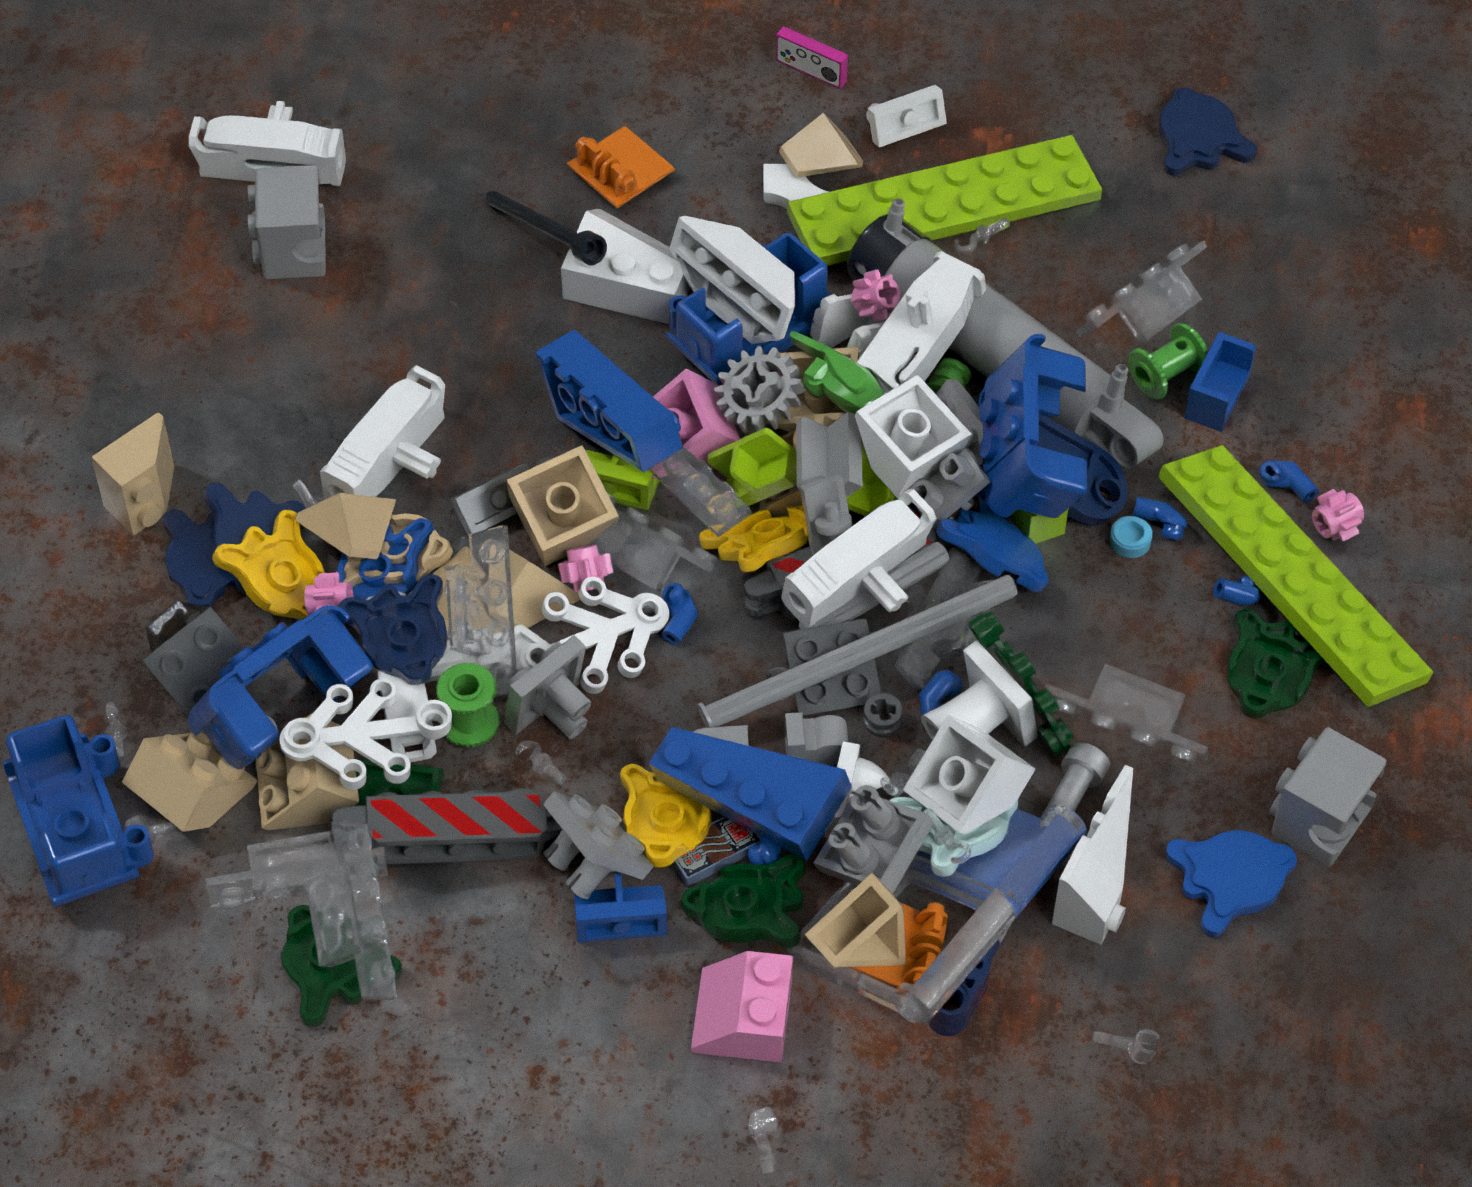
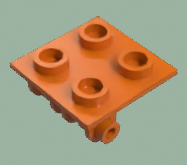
M623 126L598 143L593 138L581 137L575 144L577 157L567 163L570 169L616 209L675 171V168L626 126Z
M901 903L904 906L906 965L851 967V969L929 1001L930 990L937 979L948 915L944 912L945 907L939 903H929L927 908L922 911Z

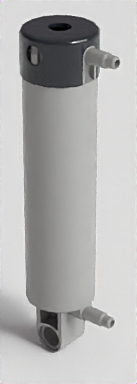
M897 198L893 200L888 214L878 217L859 235L847 260V272L854 281L864 278V273L877 269L881 277L892 274L893 280L901 290L900 302L912 283L934 264L933 257L936 253L944 251L933 244L929 237L903 219L905 202ZM985 282L986 291L982 296L974 297L965 324L949 346V351L987 379L1031 335L1043 334L1046 336V341L1041 346L1081 357L1086 365V391L1062 387L1060 389V415L1048 418L1104 449L1124 468L1131 469L1161 449L1164 438L1159 426L1124 400L1125 385L1128 378V367L1125 364L1116 365L1112 374H1108Z

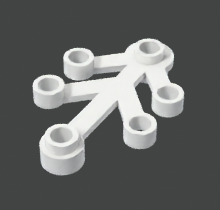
M589 577L583 581L579 590L580 600L588 606L603 605L622 613V615L609 619L570 605L567 597L562 593L553 592L546 596L542 605V613L546 619L550 621L561 620L586 629L574 635L586 646V649L596 645L591 663L585 668L580 679L582 688L591 694H597L605 688L608 681L606 669L619 635L633 630L629 648L622 653L618 661V670L625 677L635 678L641 674L645 666L643 654L650 634L661 631L669 619L668 606L661 597L652 593H642L634 598H630L606 589L605 583L597 577ZM594 587L599 591L600 595L591 596L586 592V588ZM556 602L561 605L562 611L555 612L549 608L548 604ZM642 608H650L656 615L653 617L646 616ZM572 636L567 637V638H565V639H562V640H560V641H558V642H560L561 644H563L564 642H566V641H567L569 638H571ZM539 643L527 645L522 650L518 659V670L520 671L525 667L532 669L538 663L533 662L530 655L538 654L542 656L553 644L548 646ZM625 659H634L638 663V667H628L625 664ZM595 674L600 677L601 683L593 684L588 680L587 676Z
M380 678L371 684L370 693L341 726L325 728L335 714H345L353 706L352 690L344 684H336L328 689L326 699L309 719L296 718L283 728L280 734V747L282 752L290 759L296 761L315 759L339 774L340 783L343 787L349 790H356L361 788L366 782V766L360 760H348L329 747L345 744L384 769V776L389 782L400 784L405 782L410 776L411 763L409 758L402 753H393L374 740L413 734H422L430 740L440 739L447 735L451 729L452 712L446 703L439 700H429L419 706L415 716L370 722L381 708H389L396 701L397 689L395 683L390 679ZM380 690H387L391 694L381 697L376 693ZM336 696L347 698L346 701L337 703L332 699ZM431 721H437L441 725L429 726L427 725V723ZM299 739L309 741L307 744H296L295 742ZM401 765L405 769L400 772H394L390 767ZM349 771H357L360 773V776L349 778L345 774Z

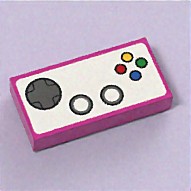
M784 26L777 33L776 61L838 89H841L847 82V54Z

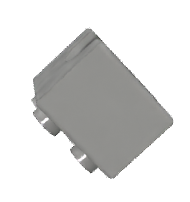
M316 165L258 168L255 171V185H248L249 208H255L252 214H248L249 238H257V240L252 241L254 264H261L265 279L324 276L326 273L325 213L323 204L319 203L320 178Z
M1327 727L1317 740L1309 737L1304 743L1297 757L1300 764L1295 771L1289 767L1284 771L1276 785L1275 791L1279 792L1274 800L1269 814L1275 817L1272 835L1330 867L1373 808L1376 793L1371 791L1370 788L1378 776H1383L1386 759Z

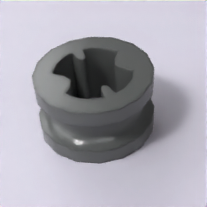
M883 693L870 697L864 705L863 724L866 730L877 737H888L899 730L902 719V705L900 701L890 694ZM877 711H885L889 719L881 720Z

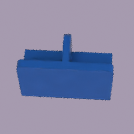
M621 873L614 874V889L594 890L589 899H583L574 894L578 943L667 936L666 902L661 885L622 888Z

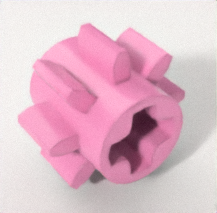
M877 269L864 273V278L853 281L855 288L850 300L859 312V317L871 315L873 322L888 319V313L893 312L897 306L901 293L897 283L893 280V275L889 274L881 277Z
M1332 489L1317 497L1320 505L1315 507V510L1312 512V520L1321 536L1325 538L1331 537L1333 541L1339 538L1344 542L1359 534L1356 526L1362 524L1364 509L1354 494H1346L1344 490L1337 493L1335 489Z
M597 544L566 550L568 560L558 563L562 583H573L574 592H579L583 581L589 577H597L604 582L603 576L613 573L610 554L599 553ZM587 587V588H586V591H588V590H593V589H596V588H594V587Z
M338 572L318 574V577L314 578L315 584L306 585L305 607L308 616L320 607L326 605L338 606L345 598H354L351 583H339Z

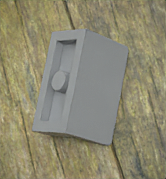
M847 412L828 427L806 417L800 418L796 422L797 488L800 490L801 483L810 478L820 475L827 478L840 474L844 479L846 498L862 487V438L855 414Z

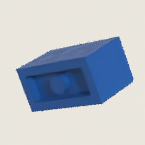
M1218 332L1190 387L1184 419L1220 432L1223 431L1251 375L1256 351L1254 344Z

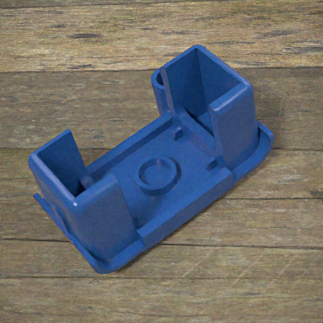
M791 233L783 234L768 245L760 244L794 272L795 307L783 339L751 344L742 336L743 327L738 318L727 324L712 310L706 311L705 288H700L688 297L684 295L675 296L669 302V327L676 337L672 333L667 332L665 338L718 386L723 385L718 377L719 372L729 373L731 369L727 361L731 359L737 363L742 360L741 351L745 350L749 356H753L757 346H761L766 355H768L773 347L777 348L779 353H783L793 346L789 335L792 331L807 336L811 332V326L814 323V313L820 307L821 300L832 295L827 290L828 268L826 263Z
M1043 334L1031 335L990 374L979 397L980 420L983 422L980 456L983 458V472L991 482L979 492L978 498L980 503L988 505L994 513L1002 517H1008L1019 509L1049 518H1057L1087 492V461L1085 459L1035 446L1039 442V413L1048 417L1060 415V389L1065 386L1083 392L1086 391L1085 361L1081 357L1041 346L1046 341V336Z
M334 605L320 607L308 617L298 620L290 627H287L284 622L280 623L262 637L263 640L255 647L251 648L248 646L229 661L230 664L218 673L221 679L191 709L188 722L192 733L197 736L204 731L229 765L236 769H243L261 756L263 750L280 739V734L276 727L245 687L286 659L301 680L307 676L311 679L325 699L328 689L333 685L344 684L350 689L355 687L371 672L373 663L344 626L350 619L348 613ZM336 696L332 700L336 701L341 696Z
M63 715L10 733L6 737L10 759L3 761V767L53 908L140 878L137 869L151 863L154 858V850L149 831L146 827L138 824L131 825L123 832L103 778L115 774L120 768V760L113 738L106 734L94 736L89 742L87 734H79L75 720L70 715Z

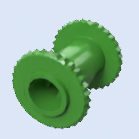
M1178 323L1171 328L1172 330H1170L1171 342L1153 353H1149L1141 348L1130 352L1128 357L1129 371L1136 385L1148 397L1158 400L1164 398L1166 393H1168V380L1186 369L1197 374L1208 354V349L1197 331L1187 324Z
M476 663L454 665L443 672L437 681V699L446 703L452 712L451 729L445 735L446 739L460 747L468 748L483 745L489 742L499 729V712L491 703L493 698L496 697V680L490 671Z

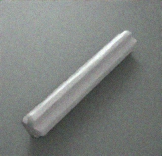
M935 542L902 561L887 572V574L904 590L947 565L950 561L949 554L942 544ZM866 588L843 606L817 621L810 628L851 621L879 605L880 602ZM801 622L799 623L800 630L807 629Z

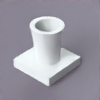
M976 640L963 650L970 688L944 705L922 715V724L933 740L947 715L974 725L987 734L1002 723L1025 747L1038 737L1032 698Z

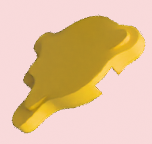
M803 504L786 507L788 516L772 518L770 509H765L746 516L736 523L706 529L699 535L701 548L718 549L720 560L738 561L740 570L743 572L755 571L767 561L787 555L807 543L809 539Z
M282 510L279 512L274 521L272 535H266L259 527L251 526L244 534L241 544H221L216 548L212 556L214 564L232 573L242 584L248 597L258 607L276 616L295 618L297 620H303L308 617L305 607L306 585L315 584L314 578L318 577V574H323L324 569L316 554L304 543L300 533V523L295 521L297 516L295 511Z
M629 764L622 768L620 772L621 784L629 794V799L624 808L625 832L633 835L643 844L645 850L642 853L654 867L671 865L678 857L694 849L704 840L711 824V809L659 782L654 773L645 770L637 764Z

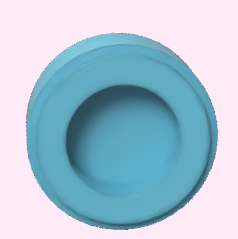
M1125 516L1114 522L1110 533V545L1117 554L1127 558H1137L1147 553L1151 546L1152 529L1145 520L1135 516Z

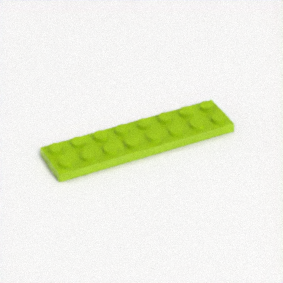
M1073 135L788 201L787 214L800 241L828 266L847 261L859 235L878 217L888 214L893 200L897 198L905 202L903 219L932 241L1098 201L1101 199L1102 188Z
M1223 445L1162 466L1158 478L1367 707L1428 683L1434 673L1431 668Z

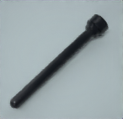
M489 191L485 196L488 205L571 247L573 256L586 265H596L606 255V240L590 230L577 233L497 191Z

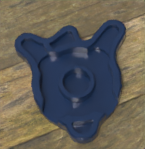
M1180 88L1173 92L1172 99L1162 110L1159 122V133L1168 149V154L1164 160V170L1168 174L1179 175L1191 166L1213 170L1219 164L1220 155H1225L1242 163H1248L1255 159L1257 146L1240 134L1236 127L1235 117L1228 106L1214 97L1200 94L1190 88Z
M220 483L208 485L203 493L204 500L214 516V527L211 533L213 552L221 544H241L244 534L251 526L259 527L266 535H272L274 521L279 512L282 510H292L298 513L306 509L301 502L295 500L276 504L260 491L251 492L246 503H240ZM228 572L234 578L237 589L246 594L239 580L232 573Z
M177 509L170 510L163 515L164 528L171 537L165 558L169 579L180 586L181 592L187 597L190 607L195 610L204 611L210 606L212 607L218 598L225 595V588L235 583L234 578L226 570L216 566L212 560L214 553L211 547V533L214 527L213 513L211 512L207 516L205 523L197 525L183 511Z
M433 574L424 575L411 594L406 596L400 595L394 586L387 585L369 600L350 597L340 602L338 607L345 610L350 616L346 623L354 627L359 633L362 649L372 661L374 668L384 674L402 678L411 685L423 684L431 678L432 669L443 657L448 642L445 620L438 610V603L443 593V581L439 576Z

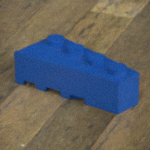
M575 329L535 352L556 417L559 421L642 472L683 449L678 433L681 430V426L675 414L667 410Z
M671 727L649 762V766L659 782L805 861L809 859L852 788L845 769Z

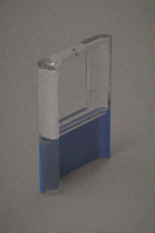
M1058 804L1052 805L1046 812L1045 820L1016 809L1010 817L1007 833L1001 843L984 854L965 859L959 863L953 874L946 877L934 874L931 869V855L918 850L893 895L897 898L906 886L917 884L973 908L976 912L914 985L902 983L895 989L849 967H837L835 969L804 935L857 887V885L846 881L802 929L799 944L787 949L789 955L793 956V960L807 971L892 1009L909 1022L929 1023L1073 851L1082 835H1086V826L1073 810Z

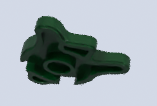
M1251 609L1239 610L1234 620V626L1238 634V643L1231 652L1226 672L1229 686L1240 701L1241 711L1249 717L1262 718L1270 712L1286 710L1297 705L1304 699L1310 689L1314 672L1327 662L1308 641L1299 642L1294 638L1296 628L1290 622L1266 623Z
M790 854L767 865H730L721 868V876L713 880L709 885L705 880L698 886L688 888L681 896L683 912L697 920L709 934L717 939L738 943L768 940L782 948H793L801 941L800 928L785 914L791 911H798L804 906L803 894L796 886V883L805 873V863L802 858Z
M299 905L288 914L289 928L286 934L287 941L280 955L283 972L287 980L301 995L299 1014L301 1022L305 1026L316 1027L321 1025L326 1019L331 1000L335 996H342L347 1003L355 1005L363 1000L368 988L372 984L378 982L390 983L399 979L402 974L400 960L396 956L382 953L374 948L369 941L367 933L358 922L346 916L347 920L328 917L327 912L317 911L309 905Z

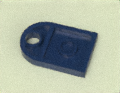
M1039 413V442L1035 446L1083 458L1087 461V492L1069 507L1067 516L1086 525H1100L1107 522L1123 509L1127 501L1128 486L1122 468L1104 449ZM1099 486L1108 490L1111 495V502L1101 495Z

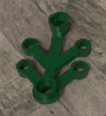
M991 610L985 614L979 612L966 622L979 643L986 650L995 645L994 652L1001 663L1032 698L1033 708L1044 722L1037 727V731L1055 757L1062 752L1067 754L1071 747L1069 742L1074 740L1075 737L1061 717L1055 720L1053 714L1060 710V707L1046 687L1040 691L1032 680L1031 676L1037 672L1022 651L1016 655L1007 641L1002 643L999 636L1005 630Z

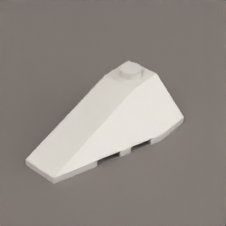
M1127 765L1123 767L1108 792L1101 813L1097 811L1094 815L1087 837L1082 835L1059 879L1052 920L1053 925L1102 945L1109 930L1113 932L1118 930L1126 907L1120 905L1124 883L1133 768Z

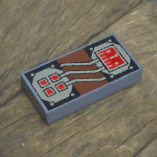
M722 817L710 824L708 834L698 846L678 857L671 865L686 887H689L720 871L721 868L730 866L747 857L749 847L759 844L761 837L730 819Z

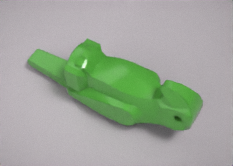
M792 331L789 334L793 345L816 358L804 372L803 385L809 393L820 397L826 395L841 410L856 414L861 408L885 395L870 371L831 347L796 331Z

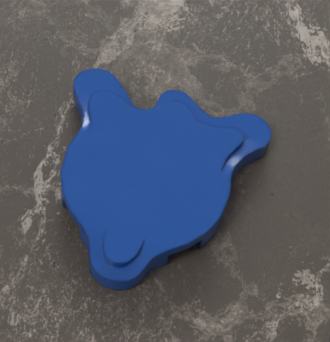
M981 503L976 512L961 510L956 517V521L946 518L942 519L936 528V533L941 539L962 548L978 564L997 577L1004 570L1017 574L1018 577L1014 583L1020 584L1033 592L1042 591L1049 581L1044 569L1043 556L1034 541L1002 516L994 513L986 504Z
M419 518L397 534H394L389 523L384 539L390 545L388 549L389 555H399L408 548L409 541L404 538L406 533L413 539L406 553L407 561L400 564H392L390 559L382 554V552H380L378 559L365 558L359 566V575L364 583L352 587L354 598L366 600L368 597L375 596L387 585L394 586L398 592L408 595L417 583L416 576L419 569L418 557L420 552L429 542V536L435 530L432 523L427 519ZM341 552V559L337 567L339 583L344 582L346 578L344 568L348 562V556ZM378 570L383 573L377 577H367L363 571ZM400 571L403 573L404 582L385 584L384 577L389 572Z
M1243 830L1220 833L1211 839L1201 842L1174 839L1168 843L1166 849L1167 860L1184 872L1183 895L1189 899L1203 898L1208 902L1202 916L1201 929L1206 935L1214 938L1221 936L1236 917L1256 913L1271 906L1277 900L1286 877L1294 871L1297 863L1296 853L1289 846L1274 843L1259 834Z

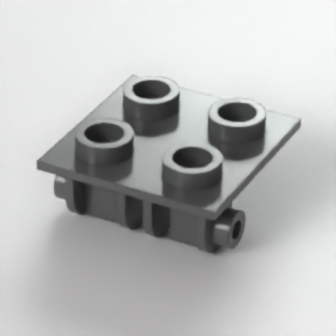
M211 606L202 613L198 611L191 615L185 621L187 624L185 627L142 660L188 716L195 704L221 679L218 673L230 664L229 661L245 649Z
M867 619L784 632L785 648H783L785 664L789 665V668L792 669L870 635ZM875 659L794 693L798 713L802 712L803 716L865 705L870 697L881 693Z

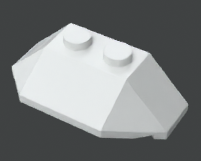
M689 216L679 217L669 250L674 259H679L682 272L693 292L700 288H705L706 306L727 324L738 318L743 327L742 336L751 344L783 339L795 307L794 272L739 227Z

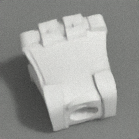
M832 294L823 298L820 307L814 313V323H812L810 332L811 337L831 348L851 337L847 348L858 347L860 358L886 321L873 322L871 315L860 318L859 312L850 300L852 294L839 297Z

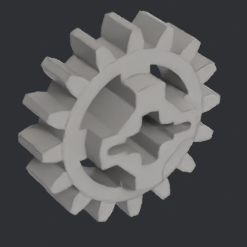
M757 346L753 356H749L743 350L741 351L742 360L737 363L731 359L727 361L731 369L729 373L719 372L718 374L723 385L714 387V391L719 398L716 402L717 406L729 424L732 426L738 424L742 432H747L751 425L755 427L756 431L764 429L765 424L769 423L776 430L779 428L778 419L780 417L789 421L792 419L789 412L790 407L801 406L802 403L797 394L805 392V388L800 380L803 376L790 355L785 354L781 356L775 347L769 351L768 355L765 354L761 346Z

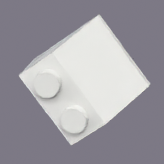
M919 375L861 408L855 414L871 469L898 499L918 480H928L938 472L940 462L951 453L958 455L963 451L972 435Z
M947 715L903 790L956 831L965 835L1012 808L1036 769L980 728Z

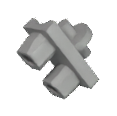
M965 448L958 455L953 453L948 455L940 462L938 472L928 480H918L909 489H914L934 510L937 519L932 528L935 529L942 519H947L960 507L966 511L974 505L972 497L991 481L978 465L973 452Z
M840 474L827 478L820 475L804 480L800 485L812 555H815L853 525L848 510L844 479Z

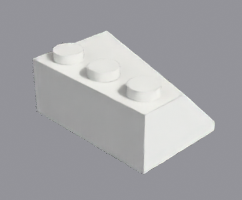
M601 209L587 210L577 233L590 230L602 236L607 243V252L600 263L589 266L577 260L572 254L571 247L569 248L561 267L563 299L669 324L670 300L679 295L687 296L691 288L682 272L679 259H674L669 246Z

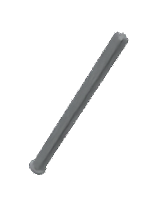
M1005 575L707 706L700 702L697 704L701 719L706 728L719 727L1010 600L1018 594L1016 585L1009 575Z

